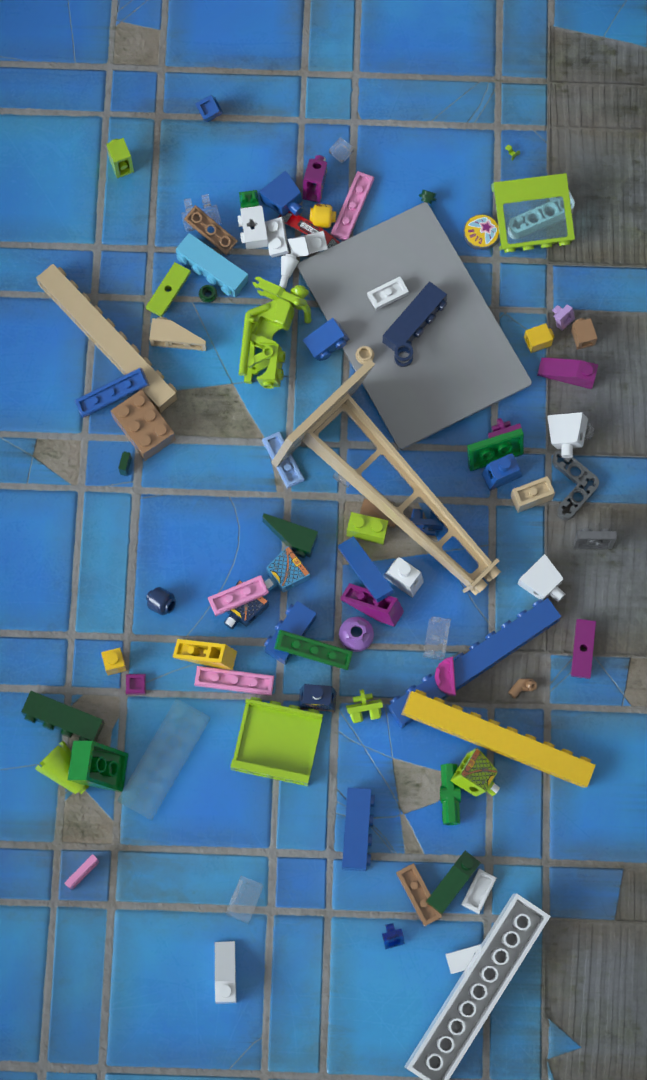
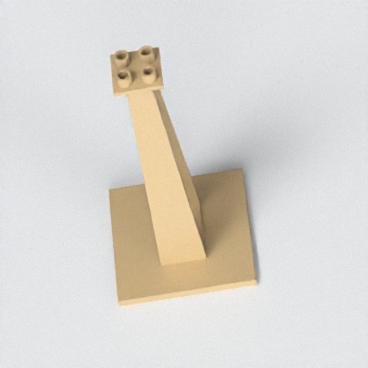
M369 359L286 438L271 463L277 468L304 442L466 586L462 590L464 593L470 590L474 595H477L488 585L482 578L490 582L501 572L495 566L499 560L496 558L494 561H490L351 397L375 365ZM341 412H346L376 446V451L358 469H353L318 436ZM380 455H383L413 489V494L399 507H395L361 475ZM417 497L425 502L448 529V532L438 542L431 540L403 514V511ZM451 537H455L478 563V568L470 574L442 549V546Z

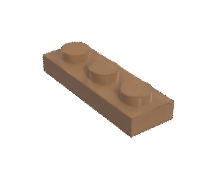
M414 863L396 872L423 926L425 927L442 918L438 911L426 903L430 893Z

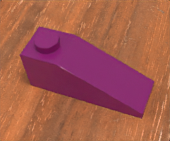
M542 357L537 376L592 389L598 364L582 360Z
M350 583L340 598L341 601L373 619L394 627L404 612L398 598L388 596L377 603L368 589Z

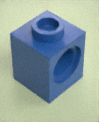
M212 95L195 103L203 120L207 122L223 114L218 101Z

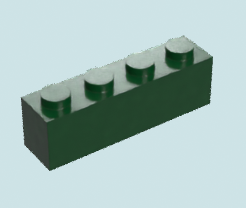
M30 691L21 711L25 716V720L32 723L36 721L41 722L44 728L52 731L54 728L61 731L60 734L69 738L73 735L79 738L78 741L97 742L105 724L103 719L34 691Z

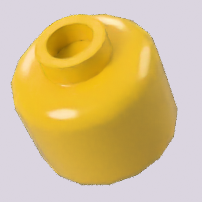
M317 203L314 205V208L310 209V221L315 226L330 228L332 222H336V211H333V207L330 204Z

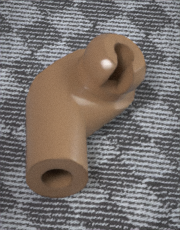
M519 679L509 690L508 694L516 698L521 691L536 690L537 683L533 679Z

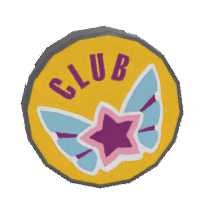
M485 214L469 218L463 230L466 243L477 250H488L494 247L500 236L497 221Z

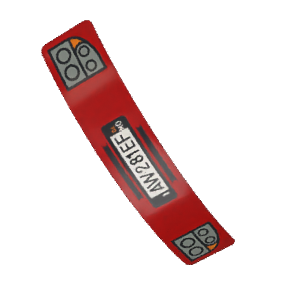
M290 211L285 216L279 215V217L284 219L285 224L306 235L324 231L328 248L340 243L321 227L313 225L311 221L300 215L295 216Z

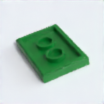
M520 428L467 445L468 467L470 471L486 467L490 462L513 453L514 457L523 455L524 433Z

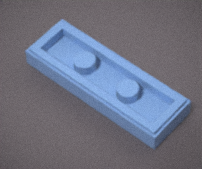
M277 432L262 439L273 460L284 443L283 437L280 432ZM290 454L277 467L287 489L304 481L295 460Z

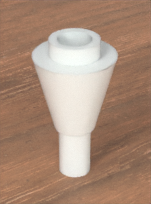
M291 254L281 256L282 277L279 286L286 289L288 279L299 263L296 256Z

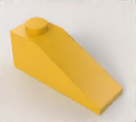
M177 639L173 658L214 668L233 670L237 651L226 644Z

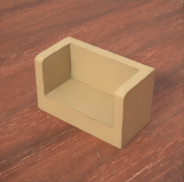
M548 476L512 489L511 499L519 513L553 500L555 492Z

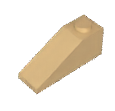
M165 317L152 318L149 338L151 346L206 351V341Z

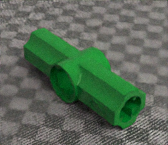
M442 764L440 766V803L442 804L443 825L460 824L459 803H461V789L450 781L458 769V764Z

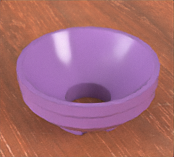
M351 617L343 622L339 629V640L344 648L353 652H361L372 644L374 631L366 619ZM353 627H360L362 635L359 637L352 636L351 629Z

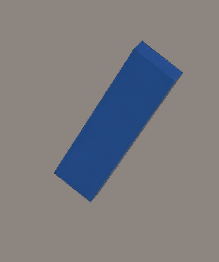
M140 367L76 399L75 402L81 416L84 418L149 386V382L143 368Z
M354 536L338 545L339 551L377 603L394 593L391 586Z

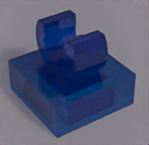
M393 923L385 925L387 933L382 934L385 949L405 944L402 929L395 930Z

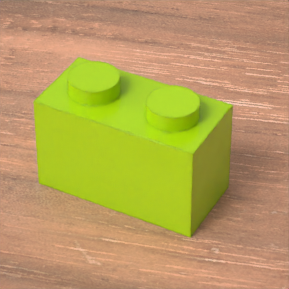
M124 138L113 139L107 143L109 160L117 179L134 173L132 158Z
M351 512L346 536H354L356 539L384 545L389 521Z

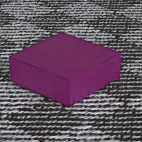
M126 674V695H145L146 674Z

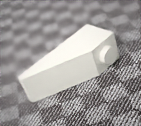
M235 941L215 942L216 1004L237 1003Z

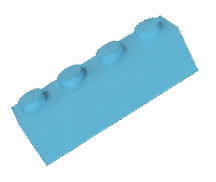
M190 233L176 248L177 259L182 264H188L196 274L204 275L209 283L221 287V290L226 295L231 294L233 297H236L249 281L246 272Z

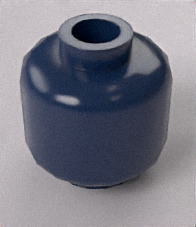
M161 587L149 591L146 597L148 608L160 615L171 613L176 605L174 594Z

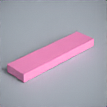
M357 171L332 229L331 235L334 238L343 241L350 238L374 182L373 176Z
M197 666L194 685L197 687L272 696L274 676Z

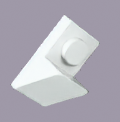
M324 231L288 239L291 255L296 257L328 249Z

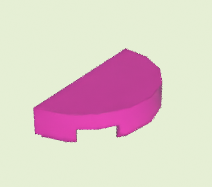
M448 657L439 663L436 668L435 681L443 693L456 696L453 657Z

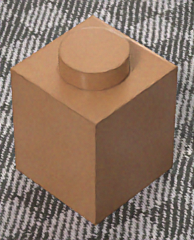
M591 318L576 320L572 324L571 331L577 350L594 346L597 341V335Z

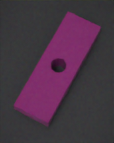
M576 619L570 677L591 678L596 621ZM580 647H584L586 651L582 652Z

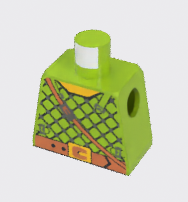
M478 748L465 755L450 780L473 796H479L485 792L494 796L500 789L493 782L497 769Z

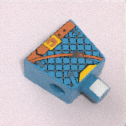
M287 546L267 566V573L270 577L264 580L268 591L278 586L282 592H286L310 580V573L291 548Z

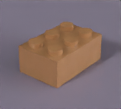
M142 389L111 410L113 419L144 461L176 440L173 430Z

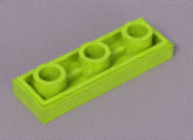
M174 262L146 305V309L163 317L191 274V271Z

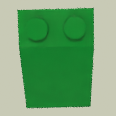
M73 741L68 780L82 785L123 792L129 753L94 741Z

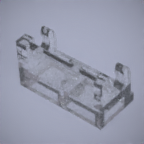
M440 617L429 619L423 657L444 660L451 619Z

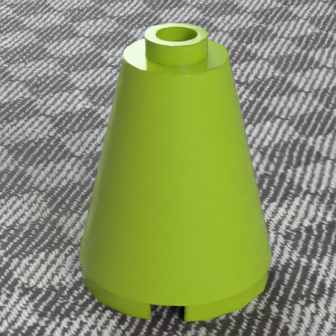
M63 740L39 763L40 765L35 767L38 772L75 795L78 792L82 794L89 787L68 780L71 750Z

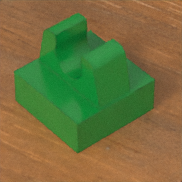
M257 190L239 192L241 208L259 206Z

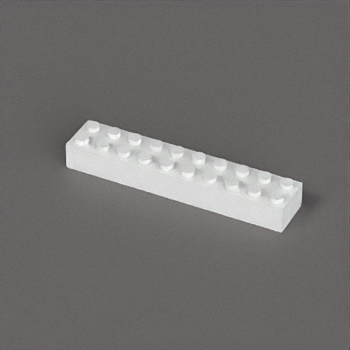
M517 893L512 894L404 1066L406 1069L422 1080L450 1079L551 917Z

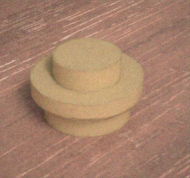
M362 346L357 349L356 360L359 363L365 364L369 359L373 361L374 351L370 347Z

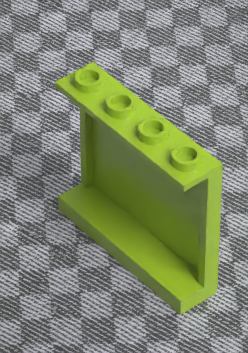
M257 697L246 698L235 753L230 766L231 770L308 786L323 714H319L320 711L308 709V711L300 710V707L295 705H289V707L281 706V703L276 701H270V703L262 702V699Z

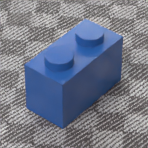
M334 318L303 339L313 356L319 361L328 359L333 351L343 348L346 342L350 340L339 322Z

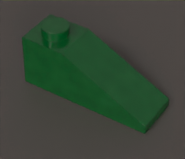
M263 513V523L286 546H289L295 552V555L302 558L306 556L311 557L318 538V531Z
M465 850L427 899L426 903L440 914H443L481 862Z

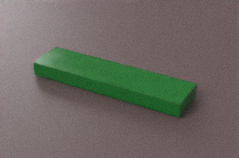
M279 630L274 647L276 650L343 670H348L353 653L350 650L283 630Z

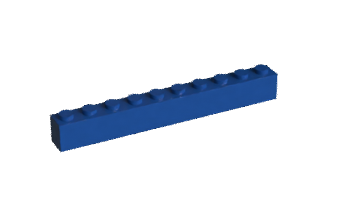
M548 598L544 601L542 599L538 600L532 605L533 608L528 612L523 610L516 616V620L513 622L509 620L504 623L500 631L489 633L485 637V641L473 644L469 648V652L466 654L462 652L454 657L456 691L559 622L562 616ZM427 675L421 680L423 683L417 687L415 685L411 686L405 691L407 694L401 698L396 696L389 702L388 710L401 729L413 721V719L401 715L411 691H423L427 694L426 697L431 699L437 697L444 700L450 696L438 688L435 675Z

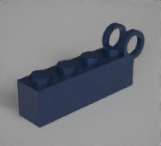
M430 281L383 334L382 343L394 351L395 363L400 367H407L412 363V341L422 335L424 332L423 328L427 324L430 325L436 317L435 314L439 310L442 311L447 305V294ZM402 352H406L409 354V356L403 358L400 357L399 354Z

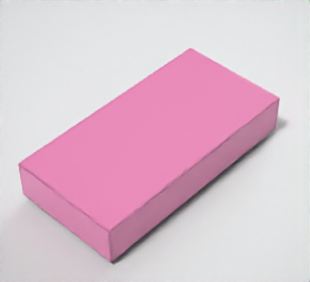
M92 854L64 884L70 890H73L99 864V860Z

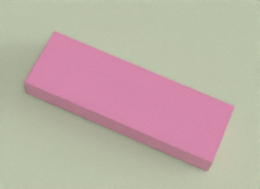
M260 575L208 597V601L216 617L269 594V591Z

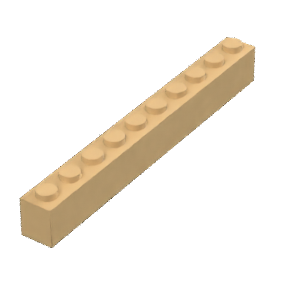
M52 264L36 277L38 285L123 375L140 367L143 368L149 386L142 390L160 414L177 400L176 388L171 383L167 384L163 380L164 376L159 370L155 371L151 367V362L146 357L142 358L139 355L140 351L138 348L126 341L127 337L124 333L118 332L114 328V323L109 318L105 319L102 316L103 312L97 305L93 306L90 303V298L84 292L80 293L77 284L65 277L67 275L61 267L57 268Z

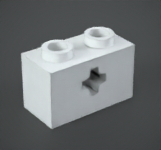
M262 206L241 208V215L237 216L239 227H243V232L240 233L241 243H245L246 250L268 247Z

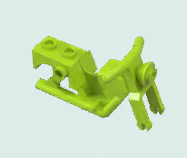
M255 277V280L259 283L252 282L254 287L264 290H257L259 295L270 298L273 301L250 309L245 314L239 375L244 376L246 384H252L253 375H257L261 370L267 368L264 374L257 376V380L262 387L272 389L280 387L281 380L284 377L282 364L285 362L286 357L285 351L282 350L279 344L273 341V336L281 329L289 330L295 314L294 308L303 310L305 323H311V308L304 299L309 294V291L306 287L297 285L290 292H287L281 286L266 281L261 277ZM256 347L262 349V352L255 355Z

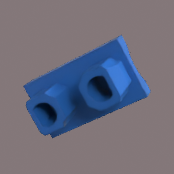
M413 509L411 518H409L427 536H435V530H443L444 524L432 510L430 512V519H423V510Z

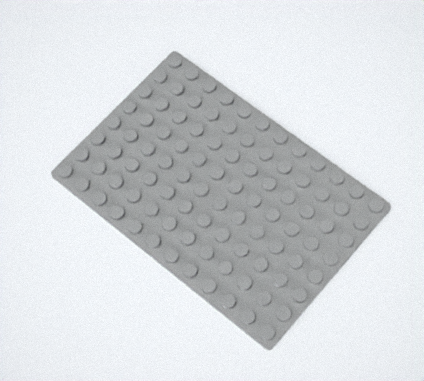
M421 203L298 263V270L326 320L329 321L332 318L337 320L350 340L346 342L343 350L355 372L364 365L356 360L357 349L362 346H368L374 351L373 362L375 365L362 384L400 450L531 386L532 381L428 203ZM401 277L409 291V295L375 310L367 296V292ZM430 281L447 294V305L442 311L439 310L435 314L436 317L430 325L427 324L423 328L424 332L422 335L412 341V363L407 367H400L395 363L394 351L382 343L383 334ZM402 352L399 354V356L405 358L408 357L409 354L406 352Z

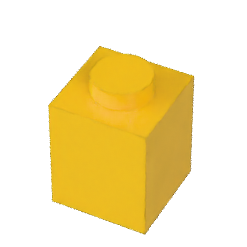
M546 323L525 330L524 340L530 353L550 347L554 339L553 331L551 328L548 329Z
M121 648L101 652L108 676L127 671Z

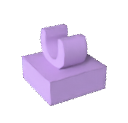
M568 304L563 309L557 305L552 310L555 313L556 325L562 331L575 319L573 308Z

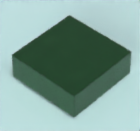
M124 451L122 453L118 467L120 474L124 476L128 474L132 459L129 452Z

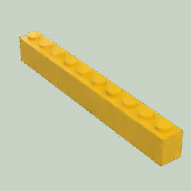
M415 690V692L411 691L409 693L401 715L582 788L588 787L595 768V764L591 763V759L584 756L577 758L572 756L573 752L566 749L561 751L555 749L554 744L546 741L540 743L532 735H520L515 728L507 726L505 729L500 727L499 722L492 719L488 721L481 719L482 716L475 712H470V714L463 712V708L454 704L448 706L440 698L426 697L427 694L423 691Z

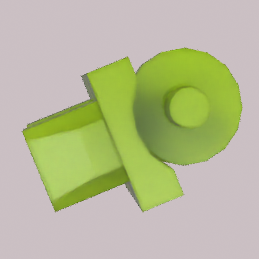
M363 689L359 690L360 696L353 697L354 702L361 701V703L346 705L347 712L350 714L353 723L362 722V711L369 710L371 720L381 718V708H383L381 699L366 702V700L373 699L372 693L364 694Z

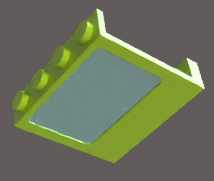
M567 173L493 182L491 184L492 192L495 195L501 242L500 251L504 250L505 253L516 252L517 248H523V251L533 250L534 246L540 245L541 248H550L555 243H559V246H566L575 240Z

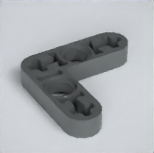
M561 450L553 455L552 464L574 482L576 487L561 502L557 509V515L562 520H570L597 490L599 479L573 457L565 458L564 462L558 463L557 456L561 458ZM569 462H571L568 469L566 470V464L568 465ZM577 467L580 469L581 474L573 476L570 469ZM587 481H594L593 486H589L587 491H585L584 488L587 485ZM581 493L583 500L581 502L575 501L573 494ZM571 503L573 506L569 510L570 514L566 513L564 515L562 508L566 509Z

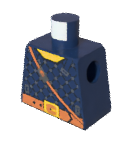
M239 580L236 585H239L243 582ZM260 597L227 611L229 616L224 621V624L232 630L238 622L247 627L268 608L269 601Z
M304 684L300 688L298 706L300 709L305 710L314 709L335 712L337 692L332 686Z

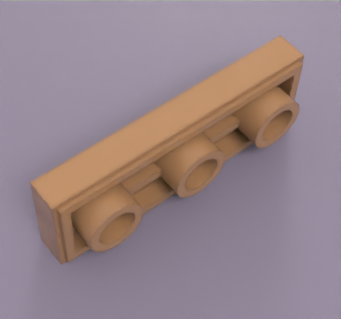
M196 205L184 218V221L225 255L238 242V240ZM209 227H213L214 232L209 233L207 229Z

